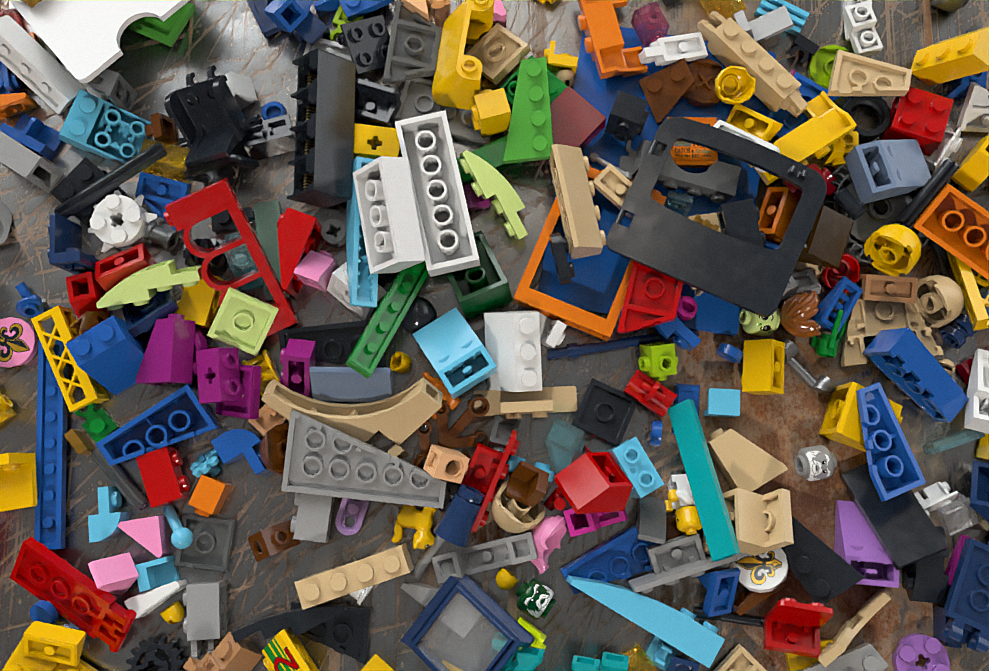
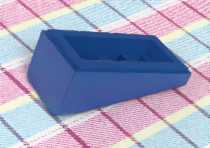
M842 276L817 307L819 309L818 312L810 320L816 321L821 326V329L831 333L838 311L843 310L839 333L862 294L863 289L847 277ZM844 289L849 291L851 294L849 296L844 294ZM839 298L844 301L843 304L838 302Z

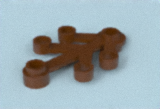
M482 394L472 395L467 402L468 408L449 430L447 422L449 406L442 399L445 409L435 413L438 443L436 445L450 449L470 446L477 447L478 443L486 446L488 437L482 430H477L468 436L458 437V435L474 417H482L488 413L490 404L487 398ZM476 400L482 401L481 406L477 408L473 407V403ZM429 420L423 423L428 425L426 431H420L419 428L416 430L419 434L420 453L416 455L413 464L421 469L424 467L422 462L427 459L430 450L429 434L432 431V426ZM480 435L484 436V440L482 442L475 441L476 437ZM463 449L459 450L462 454L466 455L470 459V463L471 456L469 452Z

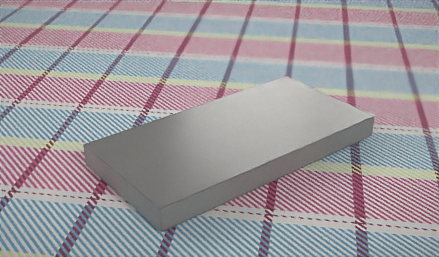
M424 78L406 80L400 97L402 105L394 122L445 110L452 139L480 147L489 144L491 136L481 138L479 130H474L471 110L446 107L435 103L432 98L433 81Z

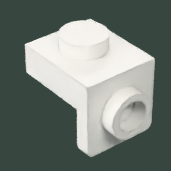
M539 313L540 343L550 348H554L556 345L559 346L565 338L566 332L564 330L567 325L559 320H551Z

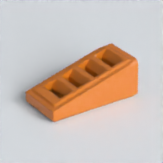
M25 92L0 94V120L37 107V102Z

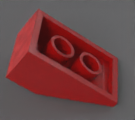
M287 207L285 214L282 213L277 222L281 288L293 299L297 300L304 283L294 274V270L310 250L317 252L323 238L321 235L322 226L316 217Z

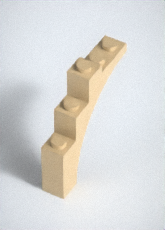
M423 377L410 388L386 399L371 403L339 404L309 398L290 390L273 379L267 385L261 400L270 409L276 410L287 418L288 421H290V413L293 409L362 442L368 441L379 430L386 439L392 440L399 446L441 408L443 393Z

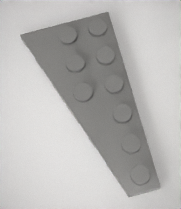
M291 410L281 491L443 509L446 480L433 478L429 473L417 466L300 412Z

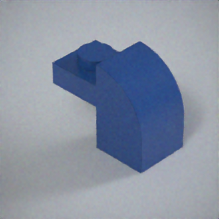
M233 429L211 441L224 464H233L245 456L255 475H263L269 471L261 460L258 447H260L262 437L258 433L245 429Z

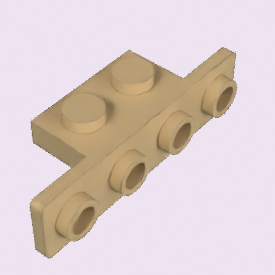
M575 386L542 387V391L526 392L474 391V394L484 395L490 404L489 411L484 416L506 415V419H521V414H532V418H546L548 413L576 412L578 409ZM476 400L474 402V407H480L482 401Z

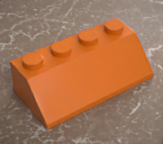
M946 184L917 218L913 227L989 280V212L950 184Z

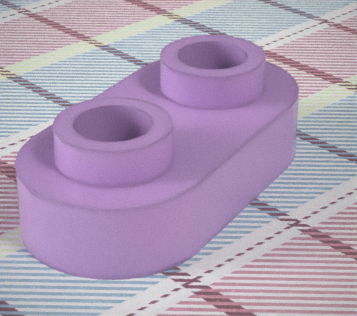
M342 498L335 521L338 531L344 535H353L359 532L363 526L370 501ZM349 516L355 520L352 527L346 524V519Z

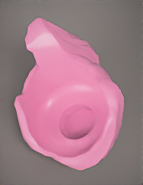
M559 515L544 517L537 526L530 530L532 531L539 557L530 561L536 566L539 574L545 573L549 568L548 557L555 548L561 549V540L567 532L565 517H560Z

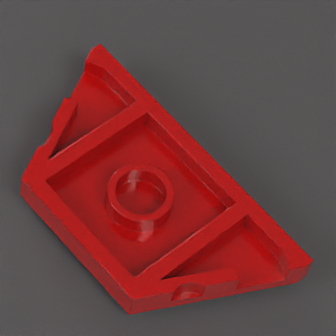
M633 262L617 332L623 334L675 321L684 283Z

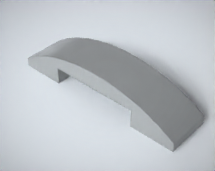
M532 531L431 558L439 584L446 582L450 575L462 578L465 574L471 575L538 559L539 557Z

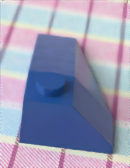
M880 382L857 390L856 395L869 473L881 501L889 500L925 484L926 481Z

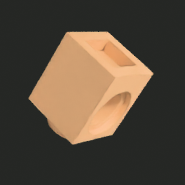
M432 444L423 469L433 478L461 484L464 475L468 471L470 459L460 451Z

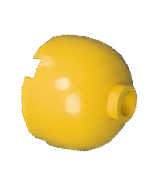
M888 224L880 227L869 236L864 244V253L866 257L870 255L873 259L871 264L880 272L890 276H899L901 273L906 275L914 268L921 256V242L918 236L906 226Z

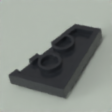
M292 601L290 609L302 607L300 601ZM348 606L349 608L346 611L300 634L316 643L319 642L342 655L350 656L365 665L367 662L372 608Z

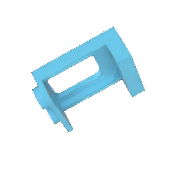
M636 436L630 440L620 443V446L606 451L609 452L622 471L624 470L625 475L633 484L630 493L631 498H642L664 485Z

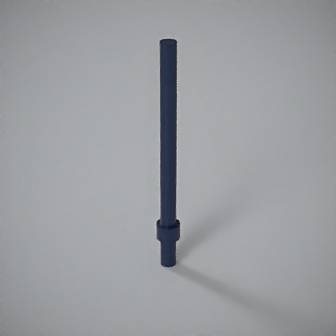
M690 329L697 337L699 336L697 329ZM656 333L580 345L570 343L566 344V347L548 349L547 357L548 360L563 357L573 359L579 358V355L661 342L662 339ZM670 335L664 342L673 341L674 337Z

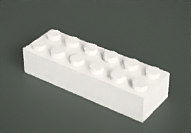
M446 111L395 121L402 157H407L408 166L411 171L415 205L420 222L422 244L425 250V262L430 277L480 266Z

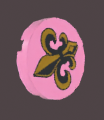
M8 317L0 319V367L14 369L27 364L33 359L38 350L39 340L33 325L19 318Z

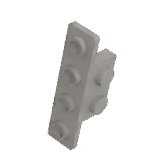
M699 533L694 535L685 534L667 540L664 544L657 543L646 547L653 573L629 580L628 582L635 593L645 594L662 584L674 585L681 578L701 576L705 573V570L711 568H726L730 566V562L736 561L737 557L735 555L714 562L710 554L705 556Z

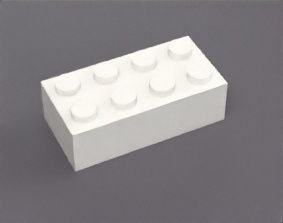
M380 156L353 172L370 274L397 273L425 261V250L422 244L420 222L417 216L411 171L408 166L407 157Z

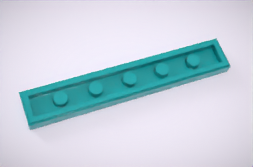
M687 399L668 408V414L712 561L718 562L741 554L694 401Z

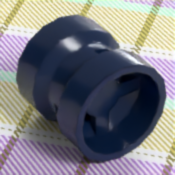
M960 313L957 318L951 321L950 325H945L939 331V336L950 347L960 349L965 344L966 338L972 337L978 330L973 331L969 317Z

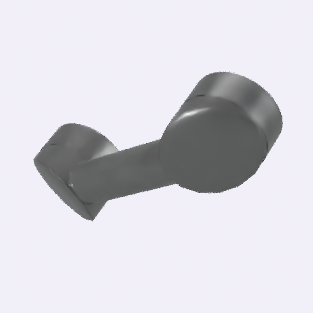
M783 338L780 341L785 343L784 364L806 383L811 390L830 395L837 389L836 384L829 377L821 374L815 379L794 358L799 353V348L793 341L788 338Z

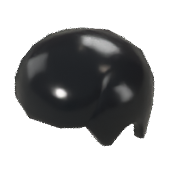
M415 297L400 325L409 334H413L436 320L437 311L429 300L423 297Z

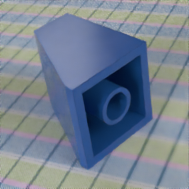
M115 316L109 317L66 343L78 367L116 396L136 384V376L147 348L142 335L139 334L134 338L128 331L126 322Z

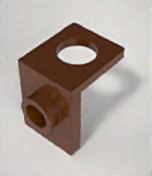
M292 520L261 530L248 537L256 562L300 544L299 540L293 539L294 532H290ZM257 541L261 545L262 553L258 550Z

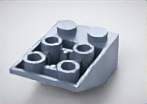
M917 139L877 140L857 145L844 158L861 204L921 190L931 178Z

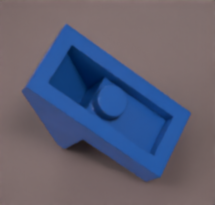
M738 567L705 573L697 577L707 589L703 605V612L707 617L731 613L741 572Z

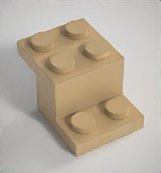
M735 488L723 493L740 552L756 556L794 544L789 490L780 488L765 495H760L741 488ZM703 532V550L704 553L710 554L706 538Z

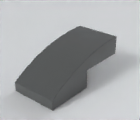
M651 496L637 499L638 519L636 531L638 539L659 544L665 543L666 507L664 499Z

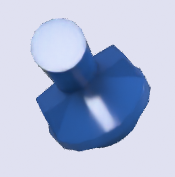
M25 282L15 286L23 298L16 304L17 312L24 317L40 315L44 310L42 299L36 294L33 295Z

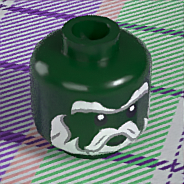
M532 579L528 584L523 581L515 593L519 597L517 608L534 620L540 617L545 619L556 602L553 599L554 591L538 579Z

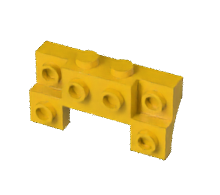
M824 91L807 102L808 106L804 113L809 120L773 142V145L780 149L781 154L805 166L809 165L808 161L812 158L817 157V159H820L831 151L830 146L834 142L852 132L857 126L851 116L839 108ZM757 171L766 185L778 179V177L768 172L762 173Z

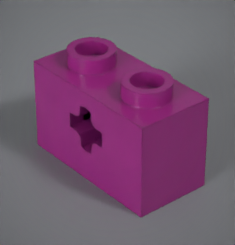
M217 347L196 351L199 404L242 400L238 348Z

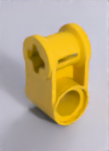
M267 349L262 350V354L249 361L247 359L242 361L244 365L261 366L260 395L263 396L267 384L273 379L280 383V375L276 364Z

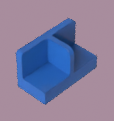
M26 114L21 115L14 128L3 122L0 125L1 132L49 161L53 160L63 144V141L58 139L60 132L45 125L39 119L32 118Z

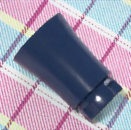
M461 484L458 493H455L445 514L434 528V533L449 543L460 547H467L471 530L485 495L471 486Z

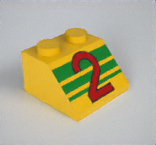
M281 630L262 650L265 656L263 663L268 671H319L299 638L295 637L292 631Z

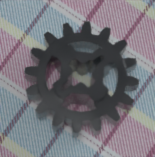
M156 635L150 637L149 642L146 639L140 641L139 647L131 650L134 657L126 659V663L131 665V668L127 671H169L173 669L172 671H187L181 668V665L188 660L187 658L180 657L184 648L176 650V640L167 643L168 636H163L158 641ZM145 654L146 659L143 663H141L142 657ZM153 663L159 666L165 665L164 667L160 668V670L158 668L148 667Z

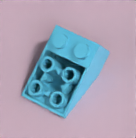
M79 89L58 139L81 150L124 164L142 152L148 138L145 135L144 127L152 123Z
M456 307L412 334L453 399L497 372L496 364Z

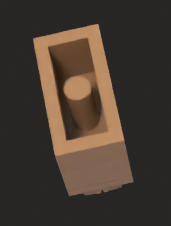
M229 631L212 653L207 652L202 660L190 657L183 668L187 671H252L263 655L250 639L244 638L235 643Z

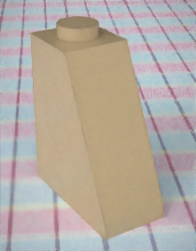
M719 428L708 435L710 440L706 441L709 452L732 489L741 488L753 492L788 470L785 464L733 429L723 431L722 428Z

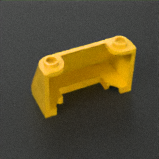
M464 0L445 20L432 84V98L438 105L471 110L470 106H474V96L480 92L482 64L476 57L464 55L465 44L475 45L483 35H486L493 28L495 0Z

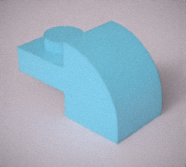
M116 486L98 487L99 514L88 516L89 543L106 541L117 537L123 532V530L117 527L118 524L123 521H129L130 511L119 512V507L122 505V495Z

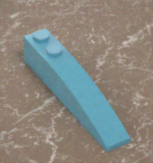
M357 156L353 160V172L375 159ZM353 179L352 198L347 201L346 250L350 306L377 308L378 274H370Z
M569 575L566 579L572 586L708 668L712 665L725 641L724 638L717 634L718 628L704 621L703 625L699 624L694 620L697 615L683 607L678 611L646 594L635 593L632 589L595 579Z

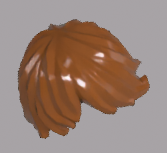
M804 291L802 294L789 297L781 307V324L790 334L802 338L821 335L819 332L821 326L816 321L810 320L819 310L817 308L819 302L817 292L811 291L809 294Z

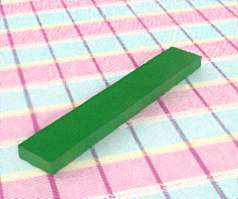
M425 261L397 273L346 361V365L368 379L372 376L429 274Z

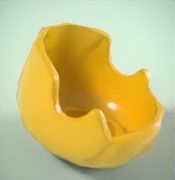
M729 66L721 70L715 79V93L726 104L738 105L749 100L755 92L756 79L744 67Z

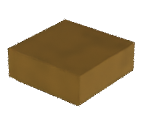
M71 429L64 434L78 455L91 456L90 453L96 448L83 430Z

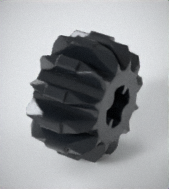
M215 238L194 240L198 246L207 249L215 248L225 243L221 239L216 240ZM184 244L183 258H185V265L189 267L202 265L205 258L193 255ZM228 251L211 259L209 268L215 269L216 267L226 265Z

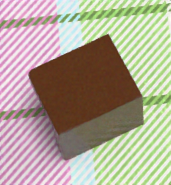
M520 461L509 474L505 494L533 508L546 495L549 473L524 461Z

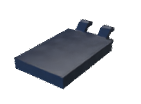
M966 538L942 615L948 617L949 620L944 625L941 636L951 641L956 640L960 642L963 636V629L973 633L968 639L967 648L987 653L989 648V546L972 538Z

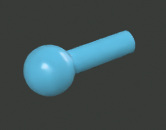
M166 505L163 508V512L173 531L171 542L174 547L185 549L191 545L193 533L188 528L182 526L173 505Z

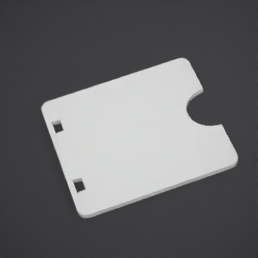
M21 0L9 1L80 83H88L123 55L120 48V38L129 24L143 17H156L164 22L190 0H42L33 8Z

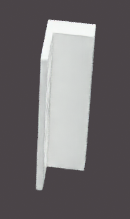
M9 15L0 17V61L58 115L61 114L77 96L79 89L85 91L86 88Z

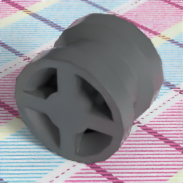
M335 218L325 221L321 228V235L326 243L334 248L344 246L346 244V226L344 223Z

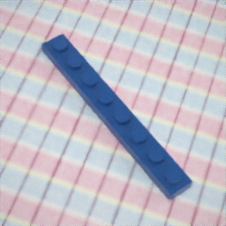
M38 340L37 506H35L34 539L44 544L49 550L64 549L67 439L64 434L67 433L68 406L42 344ZM56 340L53 350L55 355L61 357L65 347L60 340ZM68 363L65 364V367H64V370H63L64 377L67 378V379H68Z

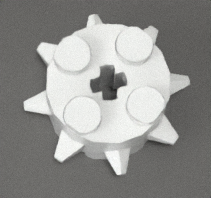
M116 190L114 194L107 195L98 205L95 204L93 206L94 212L90 219L91 227L88 228V233L95 234L104 242L101 252L106 253L112 247L124 251L141 243L145 244V231L158 217L157 214L148 213L142 207L144 199L142 194L133 200L123 196L119 190Z

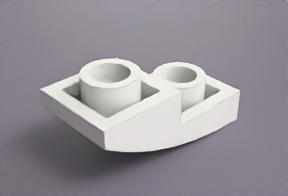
M869 1L844 7L846 27L854 53L864 57L881 53L883 45L874 27L877 19Z

